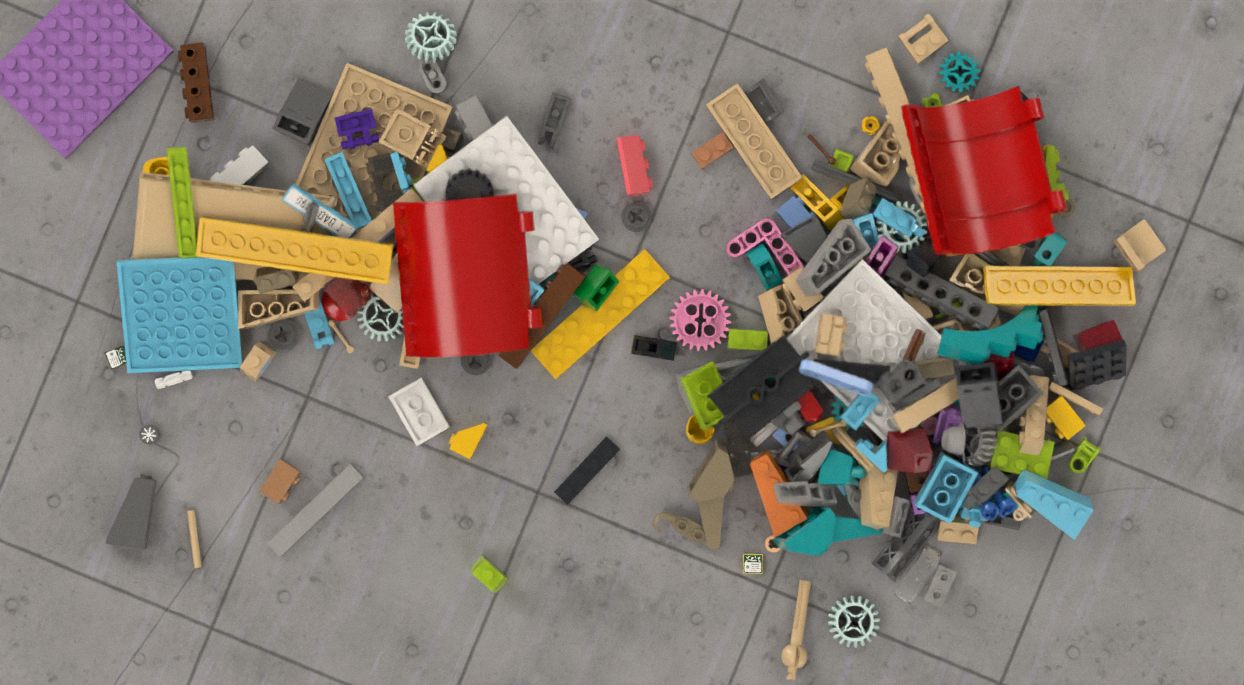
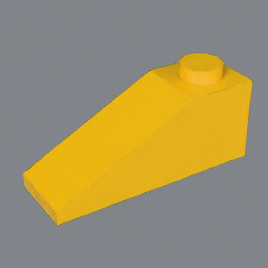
M802 174L803 178L789 188L797 197L804 201L807 208L818 217L819 221L829 231H832L837 223L845 218L840 213V210Z

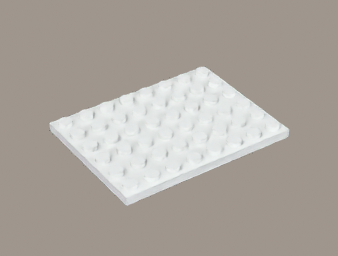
M505 116L414 184V187L426 202L446 201L445 189L452 175L459 173L460 170L466 171L471 169L475 171L476 169L490 179L494 196L517 194L518 212H534L535 231L525 232L529 278L537 284L556 272L561 264L565 265L599 240L598 236L508 116ZM466 184L459 189L458 198L459 200L481 198V191L473 184Z
M863 259L854 266L786 338L799 355L806 351L810 354L805 360L822 359L891 366L890 372L896 369V365L903 360L914 331L920 329L926 332V335L915 361L944 357L937 355L942 336ZM820 314L845 317V322H848L847 331L842 336V341H845L843 353L840 352V356L814 353ZM953 359L954 367L971 365L970 363ZM911 371L909 372V375H908L907 379L910 378V376H911ZM956 375L933 378L932 381L938 379L941 384L940 386L956 378ZM894 380L889 383L890 390L895 388ZM821 381L847 407L859 395ZM873 384L871 392L880 399V402L863 422L882 441L886 440L887 445V431L899 430L892 417L897 412L893 413L888 405L889 401L878 384ZM922 385L916 387L915 390L923 388Z

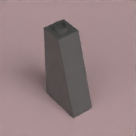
M814 216L780 234L781 238L806 264L809 263L827 238L819 220ZM845 272L828 286L835 288L846 276Z
M141 474L140 477L134 478L106 539V544L140 549L147 548L157 480L152 479L151 475Z

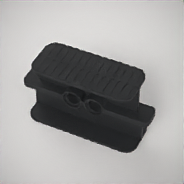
M784 335L772 342L771 345L707 396L724 415L719 421L720 425L722 426L733 419L746 435V438L749 439L799 400L800 397L804 396L805 393L809 392L811 388L815 387L816 381L799 372L800 363L809 357L810 354L806 351L799 355ZM769 377H773L776 380L774 388H770L767 385ZM754 389H758L761 392L759 400H755L752 397Z

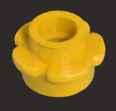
M867 116L862 120L861 129L863 132L873 135L879 130L880 123H878L876 117Z

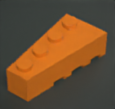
M769 449L753 457L750 466L775 538L806 520L809 512L805 506L778 503L773 484L789 481L778 463L774 460Z

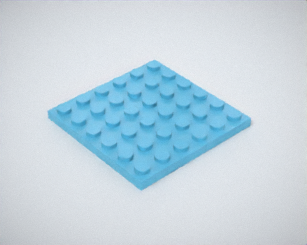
M206 257L117 260L127 373L240 368L243 363L241 334L240 329H238V300L233 261Z

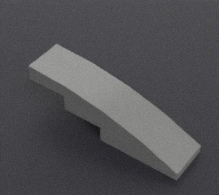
M808 481L773 484L778 503L797 506H834L837 503L833 485L808 484Z

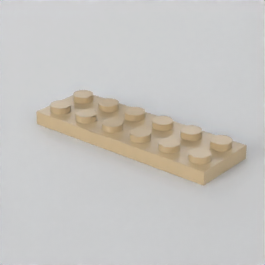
M738 83L706 104V107L770 200L803 178Z

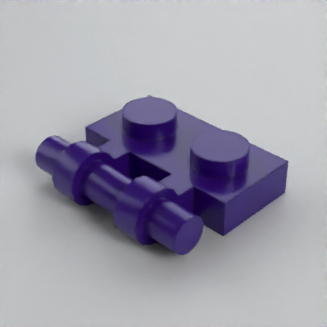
M372 109L334 117L338 136L346 135L348 140L340 142L342 150L350 148V150L356 149V146L365 144L369 146L373 145V142L379 141V135H370L369 131L377 128ZM363 131L364 137L353 138L354 133Z

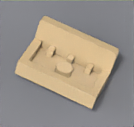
M956 513L951 524L940 519L937 538L938 541L976 544L979 527H971L969 519L962 518L960 513Z

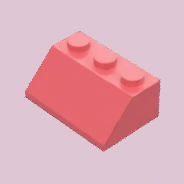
M639 135L618 137L617 145L627 197L649 194L653 184L651 177H647L646 170L649 169L648 158L644 159L642 151H646L644 139L640 140Z

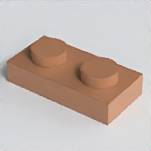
M721 132L693 151L691 155L700 168L703 169L733 149V146L725 134Z

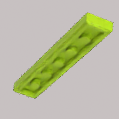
M187 147L167 148L179 258L199 257L196 256L198 240Z

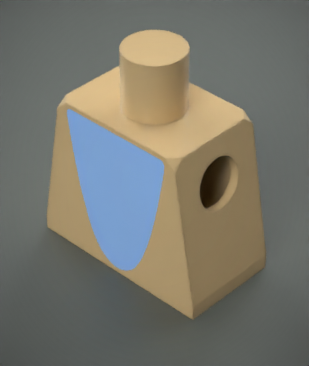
M259 342L254 345L240 366V372L257 383L277 352Z

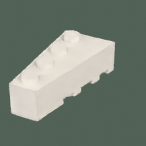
M252 145L249 149L247 147L238 154L239 158L235 161L233 159L224 166L225 170L221 173H215L210 180L238 185L250 184L267 168L268 161Z

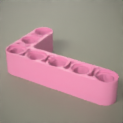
M771 219L761 220L731 240L726 246L727 254L732 258H737L764 240L787 276L800 267L804 269L792 248L781 238L780 234L782 233ZM770 223L772 226L771 232H763L761 229L762 224ZM748 233L756 236L754 243L746 241L745 236ZM774 239H780L782 241V247L780 249H776L772 246V241ZM738 244L740 252L737 254L731 253L729 250L730 245ZM786 254L791 255L793 258V263L790 265H786L783 262V256Z

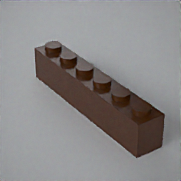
M570 263L559 266L555 272L557 274L554 280L550 279L544 287L546 289L545 293L542 296L540 295L534 302V307H541L543 327L528 328L529 348L499 353L498 356L515 369L519 368L531 349H533L586 278V275Z

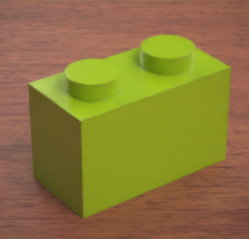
M729 329L727 349L763 351L767 348L768 331Z

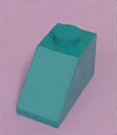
M763 243L746 252L766 291L783 282L772 257Z

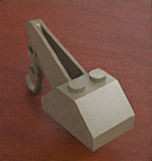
M716 439L687 486L688 497L699 503L703 526L686 516L660 512L653 519V527L658 533L661 532V529L658 527V521L666 519L678 533L697 543L706 542L711 550H716L720 547L724 496L727 492H731L736 484L734 482L735 477L727 444Z

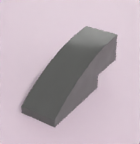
M824 430L794 454L797 460L784 470L790 482L809 481L824 462L832 445L830 438Z

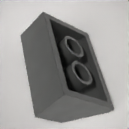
M1019 365L999 381L1003 424L994 426L999 432L1002 431L1044 395L1043 391Z

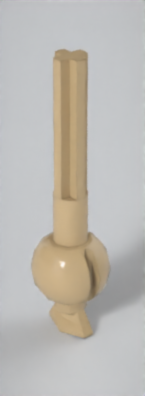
M799 581L791 642L781 653L783 664L788 666L786 680L795 681L797 668H802L808 659L807 651L802 647L811 585L809 581Z

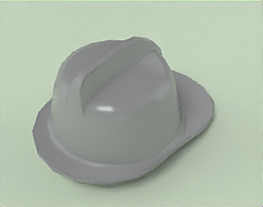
M960 422L958 426L949 427L943 432L941 444L947 452L961 455L962 463L964 464L965 430L963 422Z

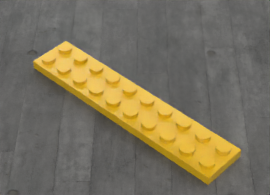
M201 217L196 256L388 284L393 245Z

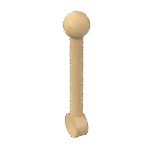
M330 319L328 325L334 329L347 347L346 351L353 353L354 347L348 344L336 327L335 321Z
M841 420V422L817 430L812 429L810 430V436L815 437L823 430L826 431L841 425L847 426V423Z

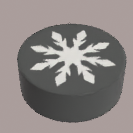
M152 425L142 427L139 432L140 440L145 444L155 443L159 439L158 429Z

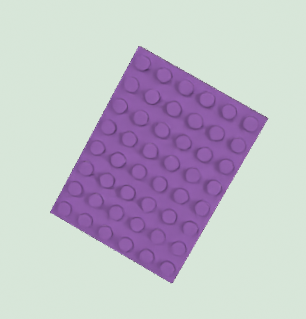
M61 0L0 61V94L67 159L174 50L124 0Z

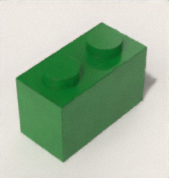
M595 265L573 295L582 305L598 311L620 281L610 270Z

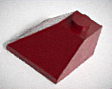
M924 427L910 428L903 433L900 430L887 431V469L911 473L932 471V450Z

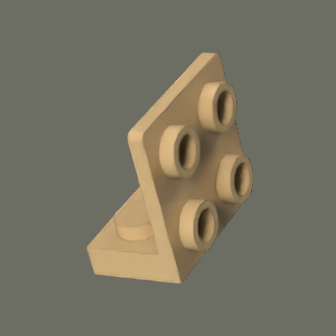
M1142 220L1113 240L1134 272L1140 271L1146 264L1166 251V248L1146 220Z

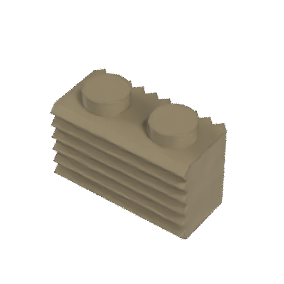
M864 178L849 185L840 213L846 219L851 218L853 221L868 215L877 191L874 184L867 178Z
M264 266V268L256 270L254 281L259 294L296 284L298 273L294 270Z

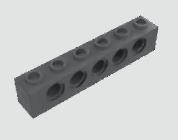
M897 255L895 256L885 273L884 281L889 286L903 290L907 296L917 297L927 306L932 305L938 308V311L942 314H950L958 322L971 325L975 331L990 329L998 315V307L988 304V302L932 273L923 278L906 265V260ZM909 276L911 280L904 281L901 277ZM924 284L928 289L922 290L918 286ZM942 293L945 295V298L939 299L936 297V294ZM959 302L962 304V307L957 308L953 306V303ZM977 311L980 315L972 316L970 312Z

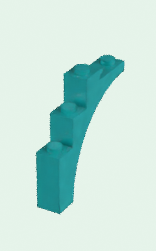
M1026 305L1024 310L1014 319L989 330L973 332L944 328L937 355L976 365L983 364L984 360H988L990 353L1009 358L1010 352L1015 351L1016 345L1035 349L1037 342L1041 343L1043 331H1040L1042 323L1038 322L1039 315L1036 314L1037 311L1041 310V306Z

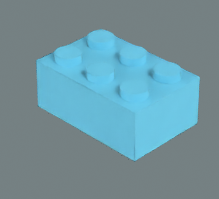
M940 452L932 467V471L927 476L913 503L916 507L951 524L978 472Z

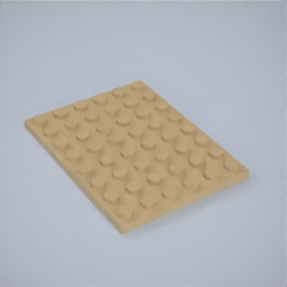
M346 63L295 185L309 194L335 197L333 210L350 220L324 160L343 152L370 217L374 220L403 196V191L401 190L390 155L396 151L384 146L379 141L373 142V145L369 146L365 144L356 146V149L350 150V148L342 150L340 142L348 140L346 135L338 136L334 117L372 109L377 128L369 130L370 135L378 134L380 140L397 108L442 133L453 107ZM363 131L353 134L354 139L364 137ZM404 156L407 168H404L406 175L410 174L412 180L418 177L422 179L425 176L426 169ZM362 227V228H360V229H358V230H355V232L358 233V232H359L361 229H363L364 227ZM395 232L380 243L393 245L394 248L396 245Z

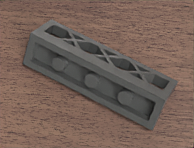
M912 512L904 523L901 537L893 536L872 564L896 582L939 528L940 519L926 512L925 518L917 522L919 514L914 515V512ZM913 527V533L905 537L906 530ZM901 542V548L893 552L894 545ZM889 557V562L884 568L879 565L884 558Z

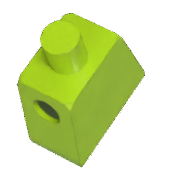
M483 554L470 568L471 573L495 593L509 580Z

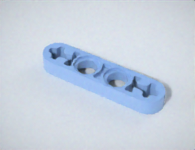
M802 360L799 372L806 376L860 395L869 396L871 394L873 384L867 380L810 360Z

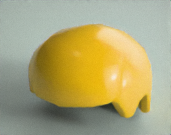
M695 415L691 416L686 424L688 439L697 445L706 444L712 440L715 427L711 426L703 431Z

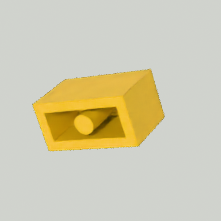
M1058 396L1047 405L1046 422L1053 424L1056 428L1054 432L1060 439L1069 440L1086 426L1063 396Z

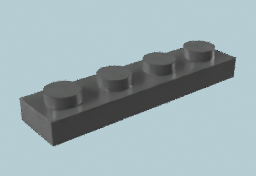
M1049 309L1040 311L1038 322L1042 323L1041 327L1045 331L1043 340L1045 346H1049L1050 353H1048V359L1050 364H1054L1055 372H1053L1055 383L1059 382V386L1069 384Z

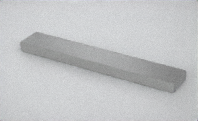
M350 463L267 544L281 557L364 477Z

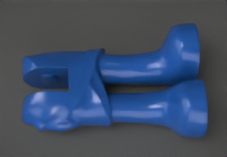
M988 466L982 468V477L990 471ZM979 472L972 483L973 486L981 479ZM1000 491L992 496L994 503L989 499L982 506L981 515L986 520H993L997 515L1004 517L1015 510L1016 503L1012 498L1004 499Z

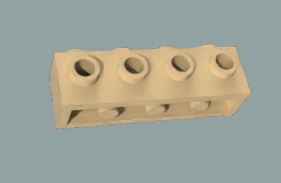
M1030 375L1029 377L1043 391L1044 395L1021 414L1020 426H1022V431L1019 432L1018 442L1021 443L1020 452L1039 455L1044 444L1049 378Z

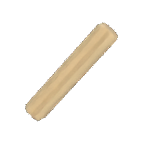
M840 426L835 427L832 433L867 471L874 469L876 465L855 448V442Z

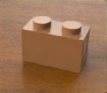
M280 459L259 492L278 504H281L282 501L286 502L291 495L289 492L292 485L296 486L301 479L299 475L301 471L285 460Z

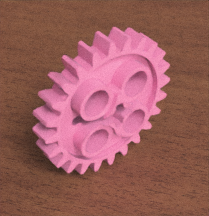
M703 289L700 294L693 290L692 296L686 292V299L680 296L681 303H674L677 310L671 309L675 316L669 317L670 320L674 321L670 327L676 328L672 334L679 335L677 341L684 340L683 347L687 343L690 344L689 350L693 346H696L697 351L700 350L701 346H703L705 351H707V345L715 348L714 342L716 341L718 344H721L719 338H726L723 332L729 331L726 324H731V321L726 320V317H729L731 313H725L728 306L722 307L724 299L718 302V294L711 297V291L704 295ZM702 303V318L706 319V322L702 323L701 337H698V322H695V318L699 317V305ZM688 305H694L697 308L695 315L687 314L686 307ZM713 306L716 309V314L713 317L707 316L705 313L706 307ZM687 324L695 326L694 334L689 335L685 332L684 328ZM711 325L714 327L715 332L712 336H707L704 333L705 326Z

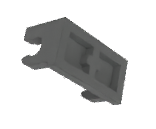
M764 79L745 91L765 124L784 112Z

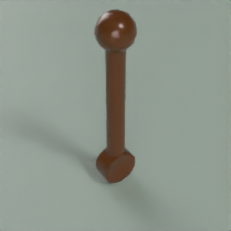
M809 134L807 136L808 139L826 156L829 164L834 165L836 159L831 157L814 137Z

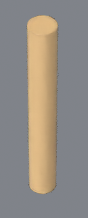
M195 510L187 511L193 563L194 568H200L202 565Z

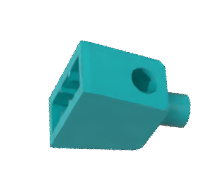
M1058 233L1044 237L1037 251L1033 253L1036 259L1031 266H1051L1067 244V240ZM1045 250L1050 251L1047 257L1042 256Z
M830 449L821 465L818 484L853 485L855 478H865L866 469L857 466L858 460L855 457Z

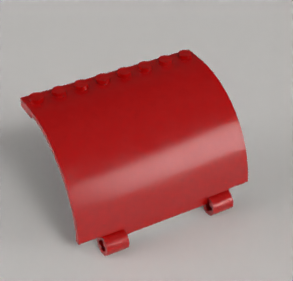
M1016 86L1001 93L965 103L937 107H919V105L913 104L901 106L902 118L905 123L906 135L910 144L911 156L915 165V173L920 186L919 190L922 195L935 254L966 255L989 252L1021 245L1056 233L1051 214L1066 211L1067 205L1063 190L1052 191L1035 124L1036 121L1045 118L1040 98H1032L1023 102L1020 86Z
M517 194L448 201L393 203L406 357L471 356L529 348L528 328L543 327L541 307H531L525 232L535 231L534 212H518Z

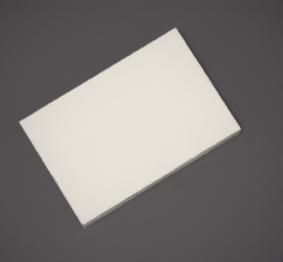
M422 377L388 396L416 446L450 428Z

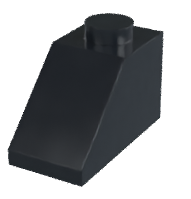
M634 335L631 354L674 361L677 342Z

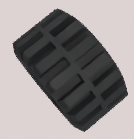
M471 169L466 171L460 170L459 173H455L448 180L445 189L446 201L459 200L458 191L466 184L477 186L481 191V198L494 196L490 179L476 169L475 171Z

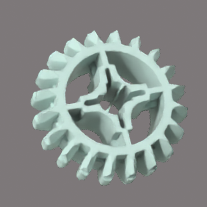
M426 12L424 17L419 14V19L413 17L412 23L407 25L408 30L405 31L407 36L405 43L408 44L407 49L412 50L411 54L413 56L418 54L419 60L425 57L426 63L429 61V58H432V61L435 63L437 57L443 60V54L449 56V50H454L453 44H456L455 37L457 36L454 25L450 24V19L444 20L443 14L437 17L436 12L433 13V16H429V12ZM439 28L446 34V39L442 38V35L439 34ZM416 35L420 36V39L423 40L422 46L416 41Z
M900 201L896 202V207L919 221L918 226L921 228L927 226V223L921 222V220L926 218L925 215L918 216L921 213V209H918L916 212L914 211L915 204L908 208L907 201L904 202L903 207ZM880 220L875 222L877 225H881V227L876 228L877 232L881 231L882 233L878 235V239L883 235L897 244L899 247L896 253L899 252L900 248L902 253H906L907 248L910 251L913 245L915 247L920 245L917 240H925L923 236L919 238L916 235L910 240L909 236L893 231V228L887 230V225ZM898 234L901 239H904L905 243L893 240L890 235Z
M373 292L370 293L371 300L364 297L363 299L367 304L360 303L359 306L364 309L363 311L357 310L358 314H363V317L357 318V321L364 322L359 326L360 329L367 328L364 334L367 335L369 332H372L370 335L371 339L378 335L377 341H381L382 336H384L385 341H389L388 335L395 339V331L401 335L402 331L398 328L400 326L404 328L402 324V309L398 312L397 323L392 328L390 317L395 314V311L392 308L383 309L379 303L381 299L378 296L375 297ZM374 304L376 314L368 320V310ZM380 310L384 313L389 312L388 316H386V322L383 319H377L378 315H380ZM382 322L387 331H376L370 325Z
M851 595L850 602H848L846 597H843L844 604L837 601L836 603L840 607L836 609L832 606L831 608L836 612L835 615L831 613L828 615L830 618H834V621H828V625H834L829 631L837 632L833 638L837 639L841 636L839 643L842 644L847 640V647L853 642V646L857 648V641H860V644L864 646L865 642L863 639L866 638L868 642H871L872 640L868 636L870 634L876 636L877 634L872 630L873 628L879 629L878 625H874V622L880 621V618H874L878 611L871 612L875 607L874 604H870L867 607L866 605L869 600L865 599L861 603V596H858L857 601H855L854 596ZM860 606L864 609L857 614H852L847 607ZM841 612H843L846 616V623L840 629L838 619ZM847 614L854 618L858 617L857 623L860 629L857 626L849 625L851 620ZM868 614L869 626L865 631L861 622ZM851 629H856L861 635L849 637L844 635V633Z

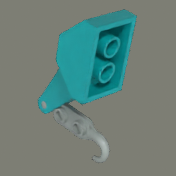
M843 485L847 502L858 519L838 517L834 515L830 508L816 506L809 511L806 520L773 538V540L780 549L820 556L834 542L879 535L882 533L883 528L876 529L861 525V491L852 485Z

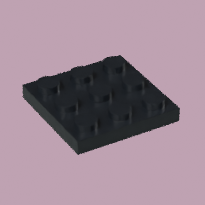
M1121 340L1068 354V385L1070 391L1080 390L1094 384L1099 385L1109 380H1118L1126 376L1127 346L1125 341Z

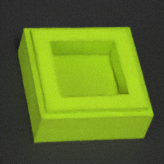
M836 149L833 156L836 159V163L834 165L830 164V166L848 173L854 156Z

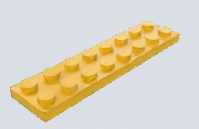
M645 249L615 275L620 282L598 311L581 305L531 349L533 355L555 379L670 278Z
M985 266L983 268L986 302L992 305L1134 306L1136 304L1132 267Z

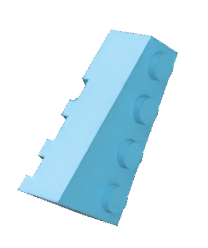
M1024 469L1014 483L1016 494L1020 499L1074 540L1094 510L1090 498Z

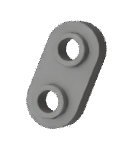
M423 58L419 62L418 69L427 87L434 94L444 92L447 82L438 64L434 63L432 58H429V61L426 63L425 58ZM427 64L432 66L430 71L425 70ZM439 81L441 83L440 87L435 88L434 82Z

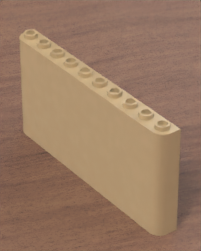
M141 172L133 259L179 257L170 176ZM191 179L197 240L201 217L301 231L305 215L282 201L283 196L287 192L285 190ZM311 194L323 204L332 209L334 208L335 197ZM315 222L312 233L331 235V232ZM234 262L236 280L239 281L246 279L255 282L256 270L264 268V266ZM297 271V282L300 281L303 277H305L308 273Z

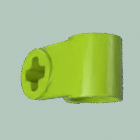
M1084 437L1067 462L1068 470L1072 473L1084 472L1091 461L1097 456L1101 447H1096L1088 441L1087 437ZM1075 459H1078L1081 462V468L1079 470H1076L1073 467V462Z

